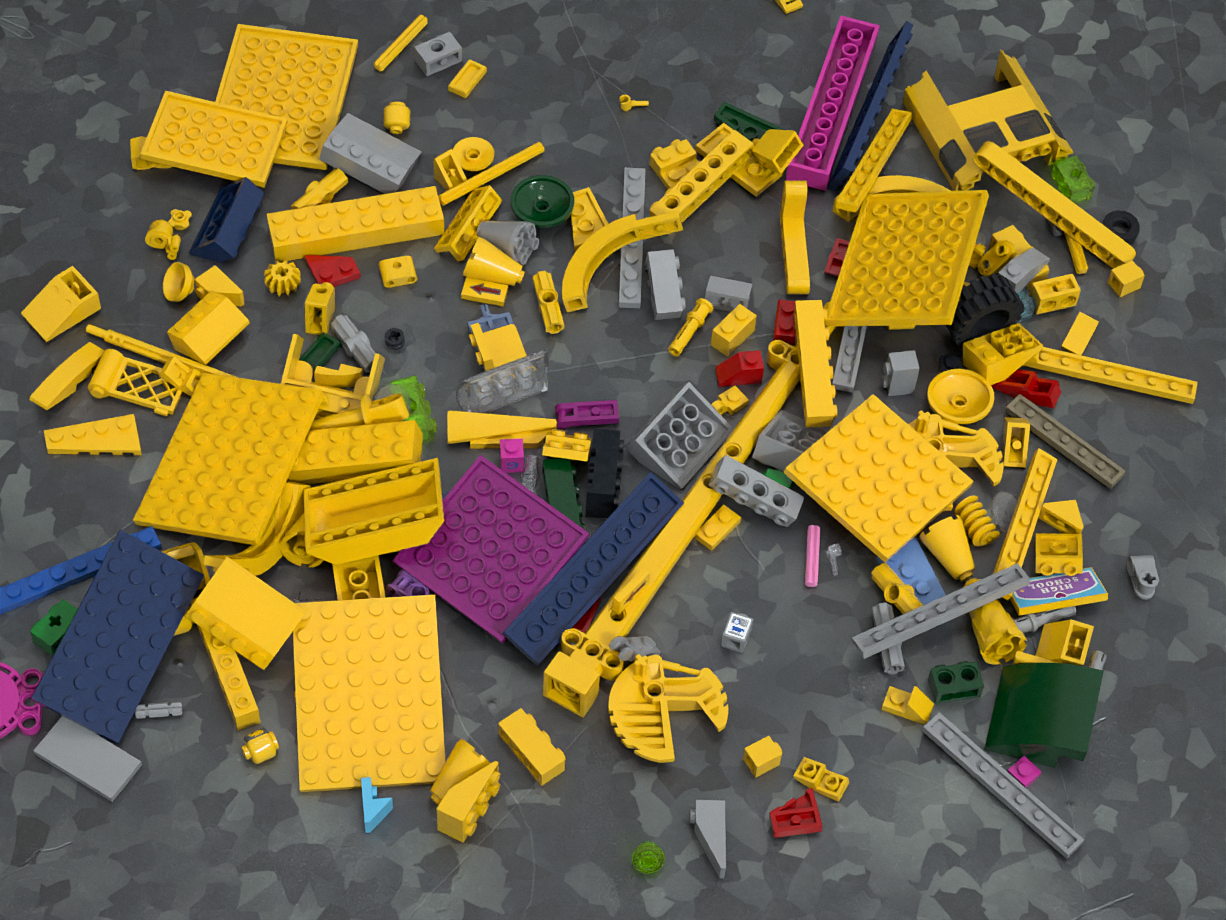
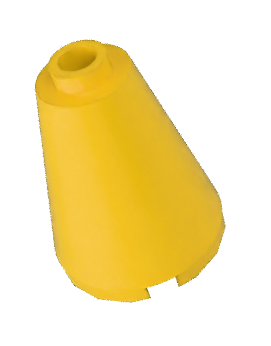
M478 237L464 269L463 276L515 286L516 282L521 283L525 272L522 271L523 266L486 239Z
M303 513L282 538L280 544L282 546L281 552L288 561L297 566L309 564L308 567H315L324 560L306 553L305 515Z
M956 515V520H953L951 516L929 527L930 532L926 535L924 532L920 534L919 537L922 543L955 580L960 579L963 582L974 576L973 572L976 569L963 521L959 515Z
M460 739L454 746L431 787L430 792L433 795L430 798L439 806L448 789L491 763L482 754L479 755L472 745Z

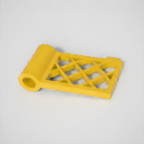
M114 349L104 350L88 385L91 395L96 398L115 397L155 409L154 413L166 417L168 414H174L183 393L176 387L170 389L167 384L168 381L159 375L163 368L126 358ZM127 365L137 368L138 373L128 376L125 372ZM151 373L158 374L160 379L149 383L146 375ZM142 377L145 385L134 388L131 381ZM125 383L131 389L124 393L117 391L118 386ZM163 383L167 391L156 395L152 387ZM148 389L152 397L143 399L139 397L138 393ZM170 396L172 404L171 406L163 405L159 399Z

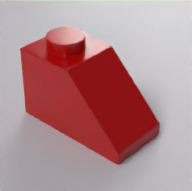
M761 350L738 352L715 366L718 387L762 383L764 366Z

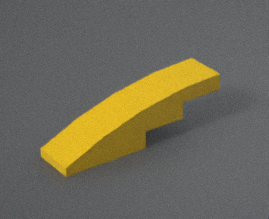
M91 342L87 343L60 364L32 393L29 400L45 410L58 404L76 392L77 384L91 375L92 368L99 363L104 350Z

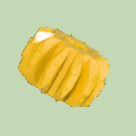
M286 259L283 263H279L276 260L275 265L269 264L268 270L264 272L265 286L269 288L271 294L277 292L279 297L282 293H286L289 296L290 291L296 292L297 286H300V270L296 268L294 262L288 264Z

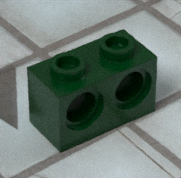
M962 661L949 666L937 665L931 668L928 677L935 704L981 697L984 688L977 661ZM962 677H967L970 681L964 680ZM940 681H945L948 684H942Z

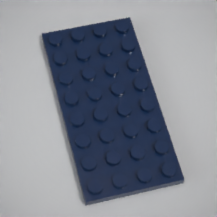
M120 530L30 700L118 744L204 574Z

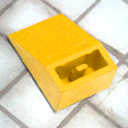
M71 266L56 275L21 312V315L45 342H48L100 310L101 305L98 292Z
M1020 323L963 343V365L968 370L980 374L990 385L1007 379L1039 352L1043 345Z
M492 762L448 789L437 807L438 831L464 843L467 836L471 837L477 827V819L479 816L483 817L489 806V799L491 796L495 797L500 789L499 778L501 773H499V762Z

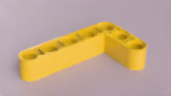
M806 180L784 181L780 228L787 294H809L810 292L804 213L807 200Z

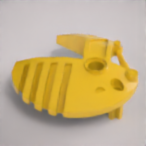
M919 411L917 419L908 424L958 468L978 467L993 487L1001 482L1004 463L999 464L1003 457L1002 452L996 451L999 445L986 429L973 430L960 426L957 423L943 420L938 414L930 415L929 412L924 413L923 411ZM943 428L961 431L974 436L944 435ZM953 503L944 511H952Z
M638 654L635 656V662L622 671L613 684L608 704V713L613 714V716H610L609 719L611 725L618 727L614 728L616 736L625 738L621 739V742L627 748L639 749L634 750L636 755L658 763L674 762L675 756L668 711L703 710L715 725L717 731L720 732L726 727L728 718V704L724 707V704L727 702L726 692L721 694L723 686L709 668L697 670L681 666L678 663L662 660L659 655H645L641 657ZM663 669L675 672L680 671L696 675L697 677L666 678ZM649 693H657L658 696H651Z

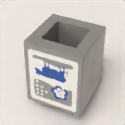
M731 612L722 635L721 646L744 653L752 631L753 619L742 613Z

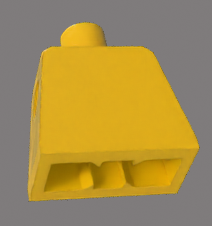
M769 129L761 139L755 138L752 141V152L762 166L781 174L804 145L793 130Z
M324 282L312 285L305 301V333L321 335L324 332L328 334L335 311V288L332 284ZM319 311H321L320 317L317 316Z

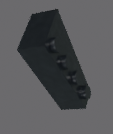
M594 429L585 517L608 518L613 513V510L618 508L619 497H615V491H620L621 478L617 477V472H622L623 459L618 457L619 453L624 451V440H620L621 431Z

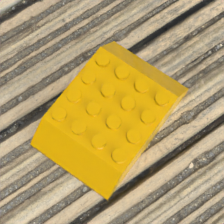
M438 458L304 489L306 553L339 565L427 544L444 522Z

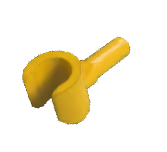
M621 95L619 97L623 111H629L635 106L649 105L648 101L631 100L628 95Z

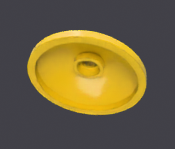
M951 369L938 374L931 381L928 387L927 400L934 413L940 415L942 419L957 424H969L977 422L989 414L994 403V391L990 383L980 374L966 369Z

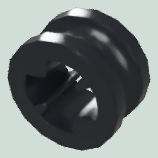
M392 328L385 333V343L388 348L396 350L404 346L405 339L402 330ZM396 336L398 341H393L391 337Z

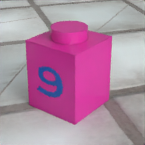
M522 438L500 439L501 470L505 473L524 472Z

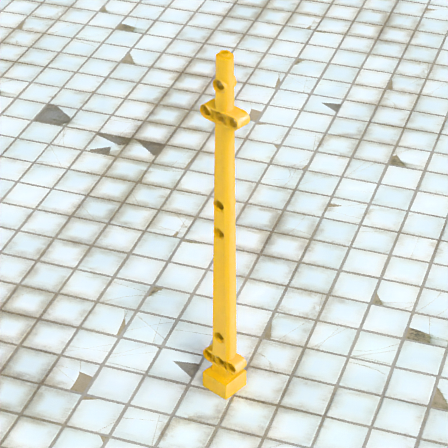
M827 302L823 308L828 310L830 302ZM824 322L825 327L829 328L830 336L836 326H826ZM774 340L769 344L766 362L768 366L777 371L682 499L684 504L661 528L585 633L577 629H567L563 632L561 652L559 651L544 671V697L584 718L598 698L600 676L606 680L615 681L622 673L624 661L619 658L620 653L617 650H612L609 647L611 641L618 636L627 637L723 495L716 492L712 487L707 488L710 487L708 484L716 464L725 455L743 464L756 446L759 435L777 415L798 382H801L797 343L795 346H792L784 341ZM645 568L650 572L649 585L618 615L612 610L613 597L641 569ZM569 642H573V643H576V644H575V645H570V644H568V643H569ZM614 664L616 665V667H610L608 665Z

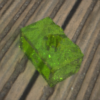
M1078 156L1054 161L1051 176L1061 193L1075 204L1091 200L1095 190V182L1089 177L1085 164L1081 163Z

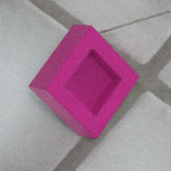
M1025 756L1007 770L1025 788L1041 775V771Z

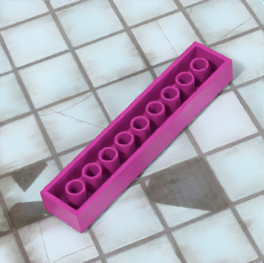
M840 16L798 135L804 146L789 163L786 181L806 180L808 187L827 190L877 43L880 25Z

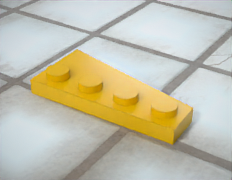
M134 414L44 430L48 454L90 452V455H99L100 452H112L113 455H123V453L142 455Z

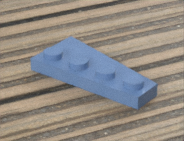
M916 537L912 538L886 562L904 584H909L913 587L914 595L923 605L946 596ZM877 556L876 559L880 564L885 563Z

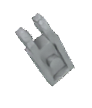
M618 636L609 645L612 650H621L619 658L623 661H635V656L638 654L643 657L645 655L651 656L661 653L656 647V643L647 636L628 638Z

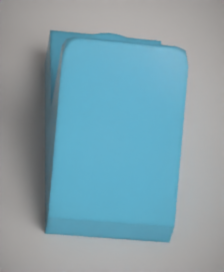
M371 777L361 778L365 833H371L393 809L392 798L378 799L377 786H372Z

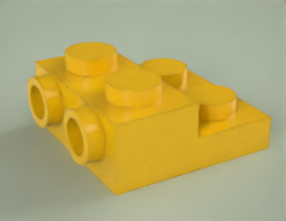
M676 139L666 148H655L650 154L649 165L668 190L673 188L684 174L687 175L693 169V166L698 162L696 159L697 153L687 139L682 141Z
M552 429V433L547 432L542 455L588 461L592 438H587L588 434L574 432L573 436L566 435L564 430Z
M1036 533V573H1042L1046 576L1053 573H1065L1068 576L1082 574V534Z

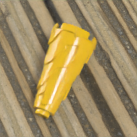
M976 578L969 579V580L965 583V586H964V587H966V586H968V585H970V584H972V583H975V582H977V581H979V580H981V579H976ZM998 599L969 612L972 628L985 662L998 665L1000 664L999 659L1004 658L1007 663L1014 659L1016 651H1024L1027 646L1024 640L1027 641L1023 632L1019 630L1010 614L1006 613Z

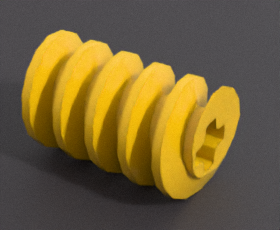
M973 495L962 500L956 506L954 513L961 517L968 537L972 539L973 545L982 547L997 540L1000 537V532L994 531L996 526L991 523V517L986 516V509H982V503L977 502L978 496Z

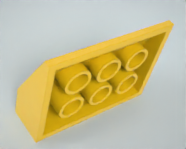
M226 557L185 616L265 670L307 611L232 559Z

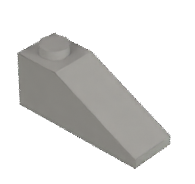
M1031 248L1012 259L998 275L1006 277L1018 294L1050 262V258L1035 248Z
M696 800L695 809H690V823L694 824V833L718 877L724 879L726 871L725 800Z

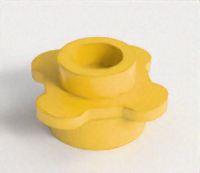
M174 209L171 211V219L168 222L175 229L184 230L189 226V218L192 214L188 210Z

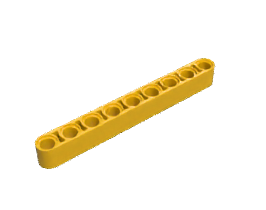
M986 141L974 155L973 161L981 170L1113 269L1132 261L1136 256V251L1131 245L995 143Z

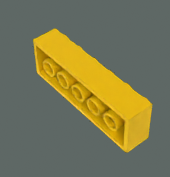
M415 420L311 430L305 438L287 482L301 484L336 482L421 462L423 433Z

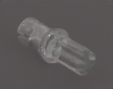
M529 455L526 457L525 469L521 474L522 485L534 493L535 484L539 480L537 472L540 458Z

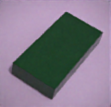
M322 332L299 360L309 363L313 368V372H315L317 366L323 367L341 347V342Z

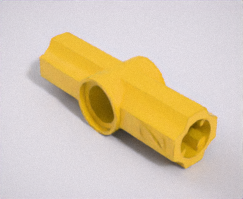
M339 168L334 169L321 181L311 182L305 194L291 205V210L331 203L334 194L348 183V178Z
M539 271L532 277L539 303V312L542 315L545 331L556 334L564 329V322L558 303V293L555 291L551 273Z
M882 563L871 572L872 579L884 592L886 601L894 603L902 614L923 606L914 595L913 587L909 584H904L887 563Z

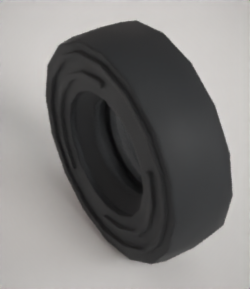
M1112 211L1102 221L1105 227L1128 244L1136 240L1140 231V224L1137 218L1126 211ZM1115 223H1122L1128 227V231L1126 233H1119L1113 229V225Z

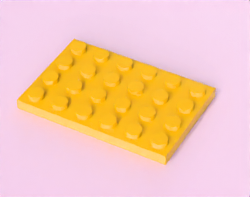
M165 91L140 156L142 160L233 181L247 177L256 186L265 188L287 126V118Z

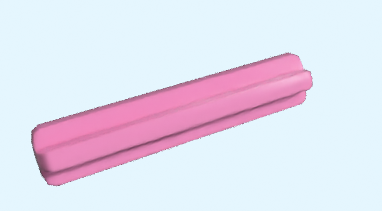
M809 525L807 530L805 585L807 587H816L818 583L820 527L818 525Z

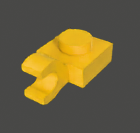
M733 386L718 395V399L711 405L720 415L726 411L733 415L748 406L749 399L736 386Z

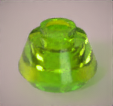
M645 841L634 850L631 860L636 870L641 873L652 874L658 872L664 866L665 854L656 843Z

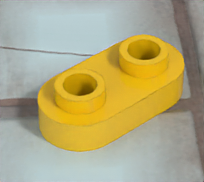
M1007 240L998 241L979 260L978 271L980 274L987 277L991 274L997 275L1015 257L1016 248L1014 244ZM1004 247L1005 250H1004V252L1001 254L1000 251H1001V249ZM989 262V267L985 268L986 263Z

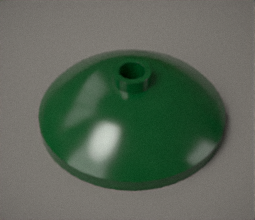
M548 175L531 176L519 182L513 189L511 208L520 221L534 223L535 227L538 228L553 227L561 224L571 215L574 209V194L564 181Z

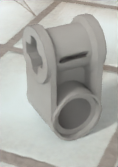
M1153 555L1128 556L1127 570L1131 577L1134 593L1140 599H1151L1154 596L1155 587L1159 583Z

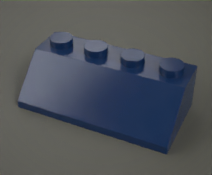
M247 177L220 188L189 253L193 256L219 263L233 259L238 254L240 243L246 237L245 232L248 226L254 220L255 211L262 203L261 199L264 192Z

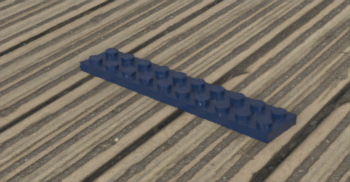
M908 21L904 23L887 47L827 189L835 191L838 186L843 187L848 176L851 177L856 169L854 163L862 155L863 150H861V146L866 144L869 138L867 132L871 131L876 122L873 118L879 114L882 108L879 104L884 101L888 94L886 88H889L894 80L892 74L897 71L901 64L898 60L903 57L907 50L904 46L909 43L913 36L910 33L913 24Z
M650 472L509 625L502 635L537 666L562 639L563 632L571 629L684 502Z

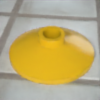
M468 137L462 139L453 148V152L461 168L464 170H483L494 160L492 145L482 138Z

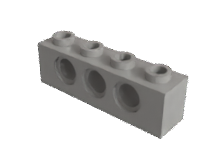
M727 455L716 464L708 484L716 492L733 498L737 503L746 505L757 514L765 515L774 520L776 524L788 527L797 519L804 500V496Z

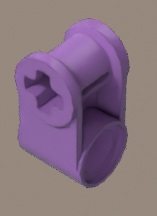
M400 570L397 574L398 577L392 584H388L385 587L386 592L391 597L429 595V588L404 570Z

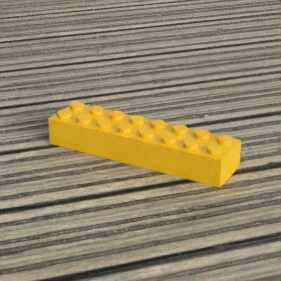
M435 186L267 214L268 231L275 262L276 260L284 262L285 259L286 261L302 259L306 255H326L444 234V217Z

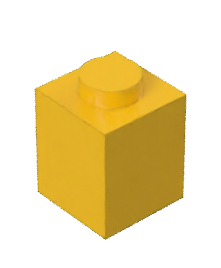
M1132 260L1112 269L1107 283L1120 298L1140 289L1145 275L1142 269Z
M767 736L744 748L743 760L756 778L780 765L782 749L777 742H773L770 736Z

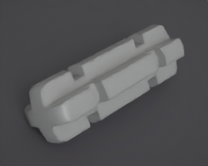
M173 701L171 704H168V702L148 703V706L138 704L135 716L137 719L146 718L148 715L149 718L169 716V714L178 716L182 715L183 707L181 701Z

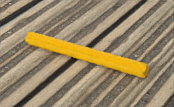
M537 142L440 194L438 198L441 205L454 201L543 153L545 149L542 143Z

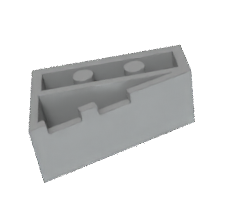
M674 249L648 252L644 268L645 271H648L649 275L647 283L651 289L650 299L654 319L680 318L686 306L684 297L680 295V290L683 288L682 278L677 275V269L680 268L679 257L675 256Z

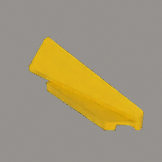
M461 411L447 412L448 444L470 441V449L500 448V439L521 438L523 439V448H538L543 444L547 432L552 433V429H556L557 426L556 419Z

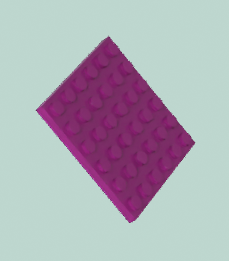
M479 455L442 500L444 522L430 541L417 547L402 549L393 559V562L503 644L507 638L502 633L577 553L590 535L586 530L485 457Z

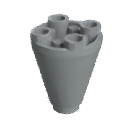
M483 221L477 229L478 237L486 239L522 265L526 264L532 251L536 250L539 245V239L536 238L535 225L531 222Z

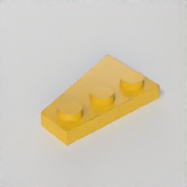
M589 187L573 192L574 209L571 213L574 251H577L593 233L608 224Z

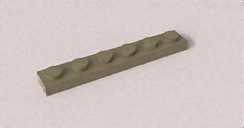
M1021 394L1006 406L1005 412L1013 418L1027 419L1030 423V431L1109 489H1112L1124 477L1126 472L1124 469Z

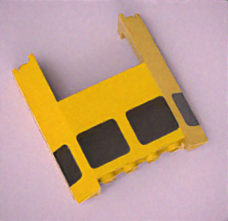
M1001 49L994 77L997 82L1008 80L1012 88L947 106L926 70L918 83L905 89L902 103L908 112H912L913 122L953 191H967L974 188L975 182L981 180L984 171L975 165L973 157L986 141L995 143L1019 162L1042 155L1045 156L1044 160L1047 165L1059 164L1067 160L1069 154L1074 153L1016 58L1013 56L1011 58Z

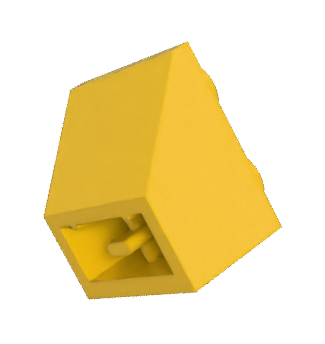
M1072 619L1044 624L1035 656L1058 663L1084 666L1094 626Z

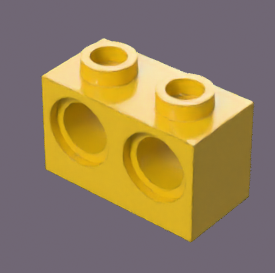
M1068 274L1033 282L1029 300L1036 315L1076 306L1081 289L1074 275Z

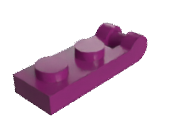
M617 400L560 403L555 406V413L558 416L556 419L557 427L559 429H566L569 426L619 423ZM573 413V416H567V414Z

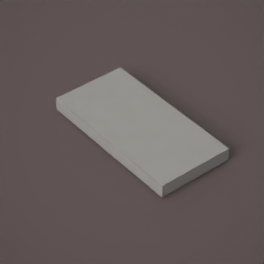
M63 716L33 750L36 756L111 802L115 800L142 766V762L96 733Z

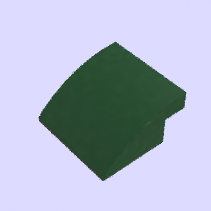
M1042 662L1004 666L984 750L1018 759L1025 756L1033 763L1055 768L1059 755L1084 761L1088 750L1104 670L1073 664Z

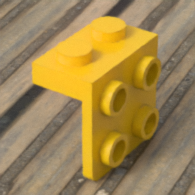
M479 323L471 325L472 334H469V339L472 347L476 346L478 352L475 353L479 365H483L486 374L527 361V355L514 324L484 333Z

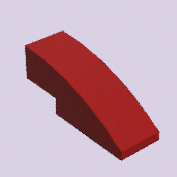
M1019 369L1004 381L991 385L992 388L1013 398L1021 394L1035 405L1053 409L1061 394L1057 380L1037 378L1036 372Z

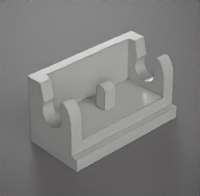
M710 276L705 299L717 310L732 312L739 304L748 309L752 284Z

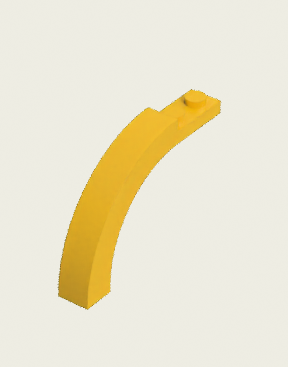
M896 175L877 177L867 194L941 192L951 190L922 178ZM838 195L834 199L832 212L850 222L859 214L862 203L857 212L837 209L836 200L839 197Z
M679 211L667 212L637 220L635 214L625 216L605 225L587 238L572 256L564 274L562 299L567 313L588 308L587 291L590 280L599 265L613 252L636 241L682 231L683 226Z
M295 482L285 483L258 546L251 545L246 550L233 555H205L203 565L212 566V571L216 572L225 558L229 557L255 576L269 570L283 556L281 552L282 546L280 545L281 540L304 513V489L310 488L311 485Z

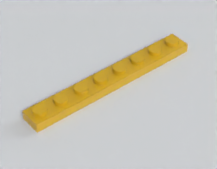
M892 108L836 200L837 209L857 212L912 120V112Z
M1046 347L1039 351L1038 362L1023 364V366L1190 404L1194 403L1198 383L1192 380Z
M1040 448L1033 454L993 574L1017 563L1022 568L1058 460ZM1013 592L1003 596V598L1008 600L1012 597Z

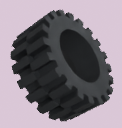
M991 274L989 278L986 275L981 276L980 280L976 281L974 279L970 281V285H963L952 325L945 326L956 344L963 348V343L1017 324L1016 321L1021 320V314L1024 313V305L1006 277L1004 278L1000 274L998 276Z

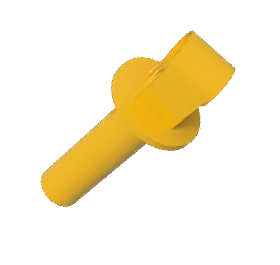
M401 393L372 401L368 394H364L361 396V407L315 419L309 431L399 422L407 419L409 412Z

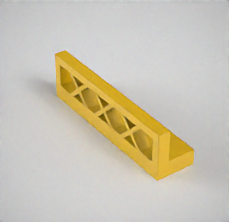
M490 185L472 190L434 247L437 253L449 251L457 261L465 259L478 239V226L483 221H489L503 201Z

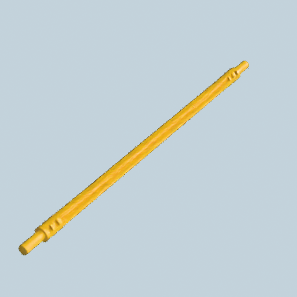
M88 324L86 327L87 333L103 338L107 343L164 364L169 357L175 356L189 370L196 369L201 374L209 373L236 377L109 329L107 331ZM318 409L314 420L335 413Z

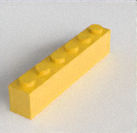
M822 300L795 301L794 321L805 428L832 427L833 419L837 418V405H833L832 398H835V385H831L830 379H833V366H829L828 360H831V347L826 344V341L829 340V328L824 325V322L827 321V309L823 308Z

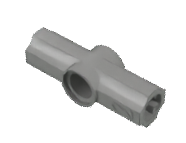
M341 314L335 317L331 323V328L341 340L344 351L350 358L354 357L365 373H370L375 351L371 348L368 337L362 330L358 331L347 315L343 316Z
M879 603L872 607L871 612L875 627L895 618L892 605ZM902 642L880 651L884 672L897 674L904 670L905 665L901 651Z

